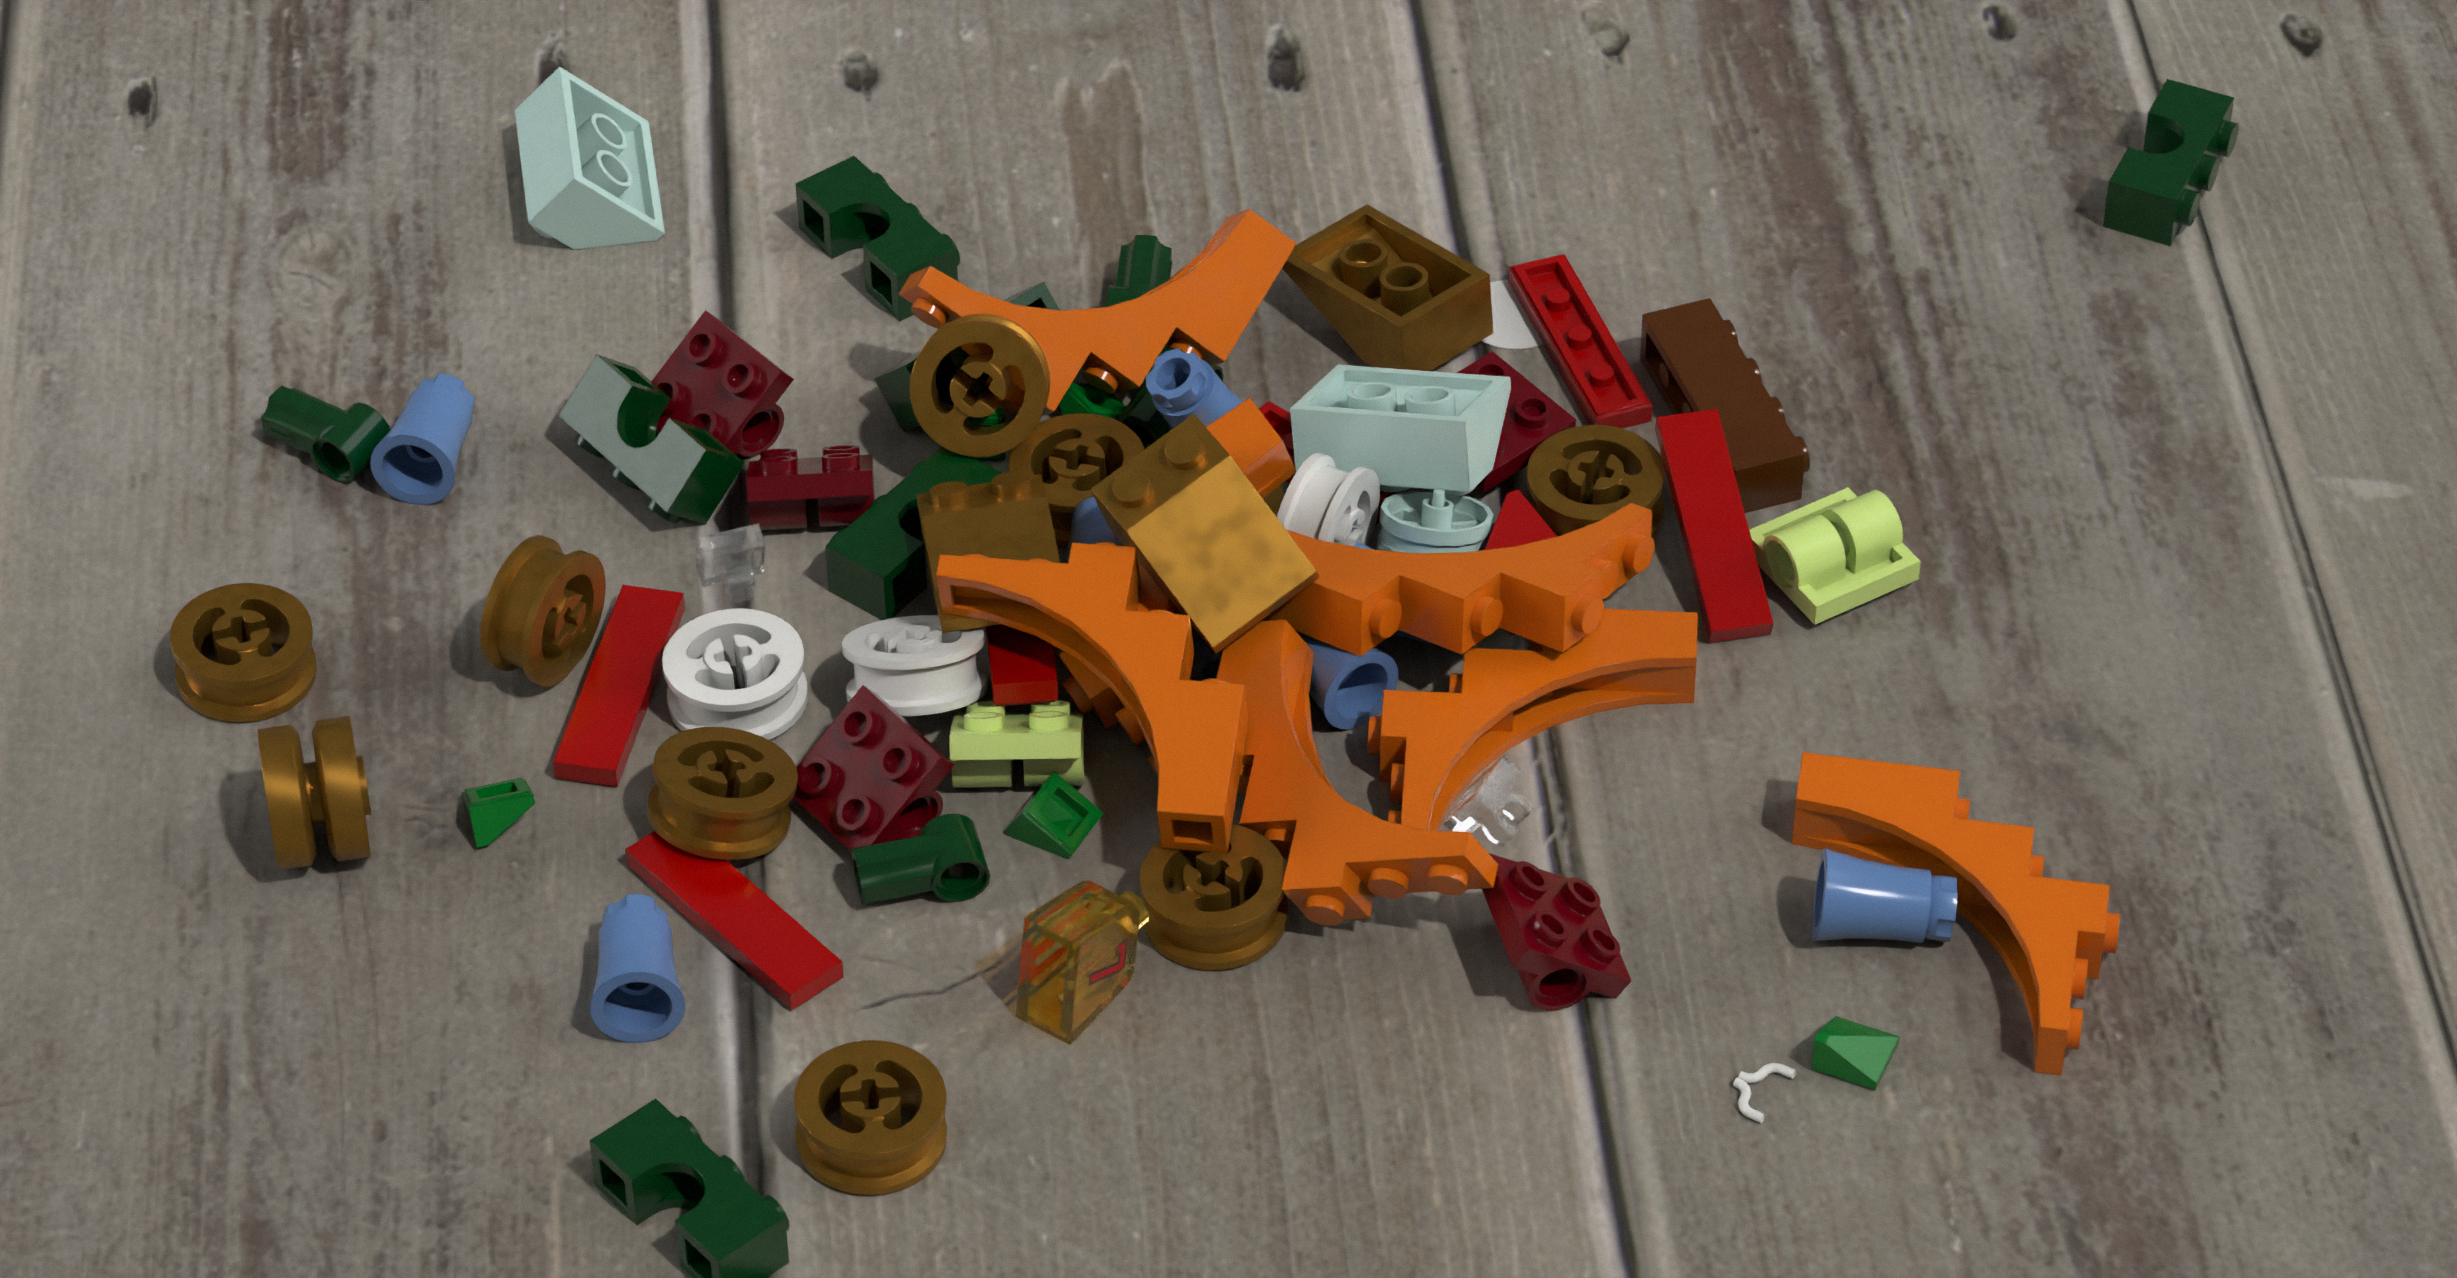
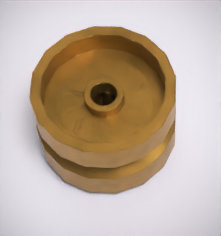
M350 716L316 721L312 729L316 762L304 763L300 736L291 724L257 729L264 787L278 871L312 866L317 856L313 824L325 823L329 850L338 862L371 857L366 815H372L363 755H356Z

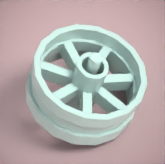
M1441 489L1412 490L1396 493L1385 498L1381 505L1380 523L1382 529L1378 535L1377 550L1408 553L1485 550L1488 537L1493 528L1494 514L1489 506L1477 499L1465 495L1445 497L1446 492Z

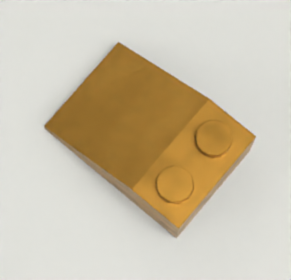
M1368 204L1298 243L1282 267L1284 272L1362 361L1371 367L1431 371L1493 334L1490 274Z
M1192 414L1090 489L1108 527L1124 546L1136 547L1140 565L1183 615H1190L1191 625L1215 654L1320 578L1317 570L1230 454L1195 414Z
M1021 471L1006 472L995 476L990 483L967 486L963 482H944L933 486L928 493L916 494L926 562L942 633L997 625L999 623L942 613L936 579L940 554L956 556L980 554L988 558L1026 561L1033 558H1041L1060 563L1041 474L1029 476L1028 473Z

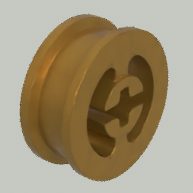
M971 314L956 318L933 333L914 363L909 388L912 408L919 424L929 437L951 452L969 457H989L1004 453L1019 445L1031 434L1046 407L1050 392V371L1045 354L1035 338L1026 329L1007 318L993 314ZM969 343L991 346L993 354L978 353L971 355L965 359L960 369L975 379L980 377L983 372L990 375L993 380L989 389L1002 401L1010 388V374L1006 366H1017L1025 383L1024 401L1017 413L1007 421L995 426L971 425L967 417L979 418L989 416L996 411L1000 401L987 392L981 393L977 398L972 396L968 392L972 382L959 370H957L950 383V395L954 404H944L936 387V374L940 361L950 351Z
M1066 414L1038 423L1024 441L1011 449L1008 463L1009 472L1021 471L1028 473L1029 476L1041 474L1057 546L1067 547L1072 514L1076 505L1084 499L1094 497L1090 489L1142 452L1144 447L1136 433L1117 420L1095 414ZM1050 478L1051 484L1044 483Z
M1583 425L1565 429L1544 440L1531 455L1527 466V485L1530 492L1528 502L1557 536L1598 522L1629 503H1634L1652 510L1651 537L1654 538L1660 530L1664 517V502L1661 494L1664 487V464L1657 450L1647 440L1631 431L1607 425Z
M535 535L521 542L507 557L498 571L484 606L480 642L486 662L490 666L502 671H512L521 667L530 681L544 687H551L562 682L584 657L599 625L606 591L605 572L599 558L582 550L573 551L567 555L563 554L560 545L555 540L542 535Z
M257 583L225 585L209 590L192 599L177 614L170 631L171 650L176 661L175 680L183 700L200 714L226 722L260 721L282 714L297 705L312 688L317 673L316 656L311 645L313 640L312 621L307 609L290 593L270 585ZM271 643L281 647L275 654H272ZM214 650L216 662L206 658Z
M700 727L679 732L666 739L659 746L653 762V776L656 784L652 787L648 796L647 816L654 830L667 842L698 856L722 860H739L766 854L777 848L786 839L791 824V810L788 803L795 795L798 773L793 760L778 745L764 737L744 730L727 727Z
M1232 824L1228 853L1162 848L1160 840L1148 852L1140 870V890L1144 901L1142 921L1149 942L1167 959L1186 967L1201 970L1236 968L1249 964L1267 954L1280 941L1288 923L1287 897L1281 890L1286 865L1280 851L1260 833Z
M863 1040L850 1042L834 1047L819 1055L804 1069L797 1081L794 1092V1110L797 1119L795 1130L796 1148L803 1165L822 1183L834 1189L858 1195L893 1193L908 1188L924 1179L940 1162L947 1143V1124L944 1116L947 1104L946 1087L940 1072L930 1060L919 1052L907 1046L888 1041ZM901 1106L914 1115L912 1120L901 1126ZM839 1109L841 1111V1129L827 1120L831 1114Z

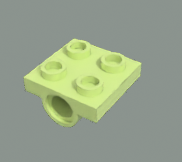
M1847 487L1749 529L1759 567L1814 625L1919 580L1921 561L1902 543L1903 529L1900 517L1890 499L1878 490H1872L1857 497Z
M1057 700L1049 703L1031 704V711H1005V706L993 705V701H976L966 706V712L954 713L949 734L950 760L954 764L952 768L953 788L1012 787L1014 759H1023L1025 787L1041 786L1054 771L1071 786H1084V714L1079 710H1070V702Z

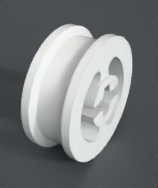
M1318 452L1314 453L1302 463L1291 480L1281 502L1277 518L1286 530L1311 538L1354 546L1357 542H1360L1369 547L1379 509L1380 485L1378 476L1374 470L1361 466L1351 472L1338 469L1331 456Z
M744 608L710 612L683 625L669 639L662 657L663 673L668 685L667 706L674 724L681 731L700 727L734 728L754 733L768 740L787 731L799 720L808 701L807 680L803 672L805 661L804 648L799 634L790 624L773 614ZM731 666H736L740 689H735Z
M917 615L885 619L851 631L842 641L843 655L854 665V678L846 686L847 702L849 703L862 685L877 693L901 716L937 714L959 709L978 701L988 690L987 676L981 669L977 668L976 653L984 646L983 629L979 627L942 633L938 615Z

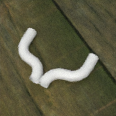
M1769 1063L1762 1066L1755 1073L1741 1071L1735 1079L1733 1086L1741 1091L1738 1106L1742 1114L1759 1123H1762L1765 1119L1764 1113L1748 1105L1751 1097V1088L1747 1083L1760 1082L1771 1073H1778L1794 1079L1797 1070L1784 1064Z

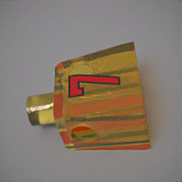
M1081 881L1025 916L1015 1017L1071 1045L1130 983L1134 975L1138 931L1149 920V911L1144 901L1131 892H1122L1118 895L1092 881Z

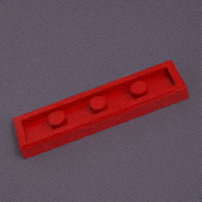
M1565 254L1510 266L1508 282L1588 424L1607 425L1623 429L1652 422L1653 405Z
M1718 409L1657 417L1655 432L1709 643L1770 635L1774 623Z
M622 585L554 758L555 778L618 787L663 669L662 657L665 646L677 631L685 611L684 593Z
M656 831L625 849L627 865L791 1011L844 977L843 961L727 860L707 858L686 852L667 842Z

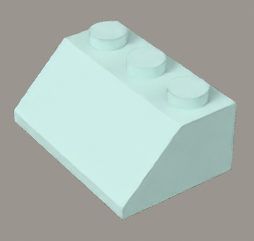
M559 67L515 109L528 223L543 237L555 238L573 250L659 240L665 234L649 121Z
M1336 365L1290 408L1296 472L1309 456L1318 452L1331 456L1335 461L1336 468L1351 472L1360 466L1374 470L1379 479L1380 491L1401 492L1410 488L1444 490L1446 492L1445 497L1466 495L1493 470L1511 391L1510 377Z

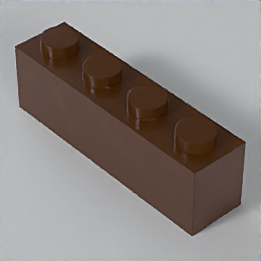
M1710 298L1642 314L1640 360L1672 415L1718 409L1744 512L1748 513L1800 500L1802 498L1803 473L1808 472L1810 468L1807 446L1801 436H1794L1788 427L1779 399L1775 396L1770 397L1763 386L1756 361L1753 358H1746L1738 344L1737 333L1732 322L1729 319L1723 320Z

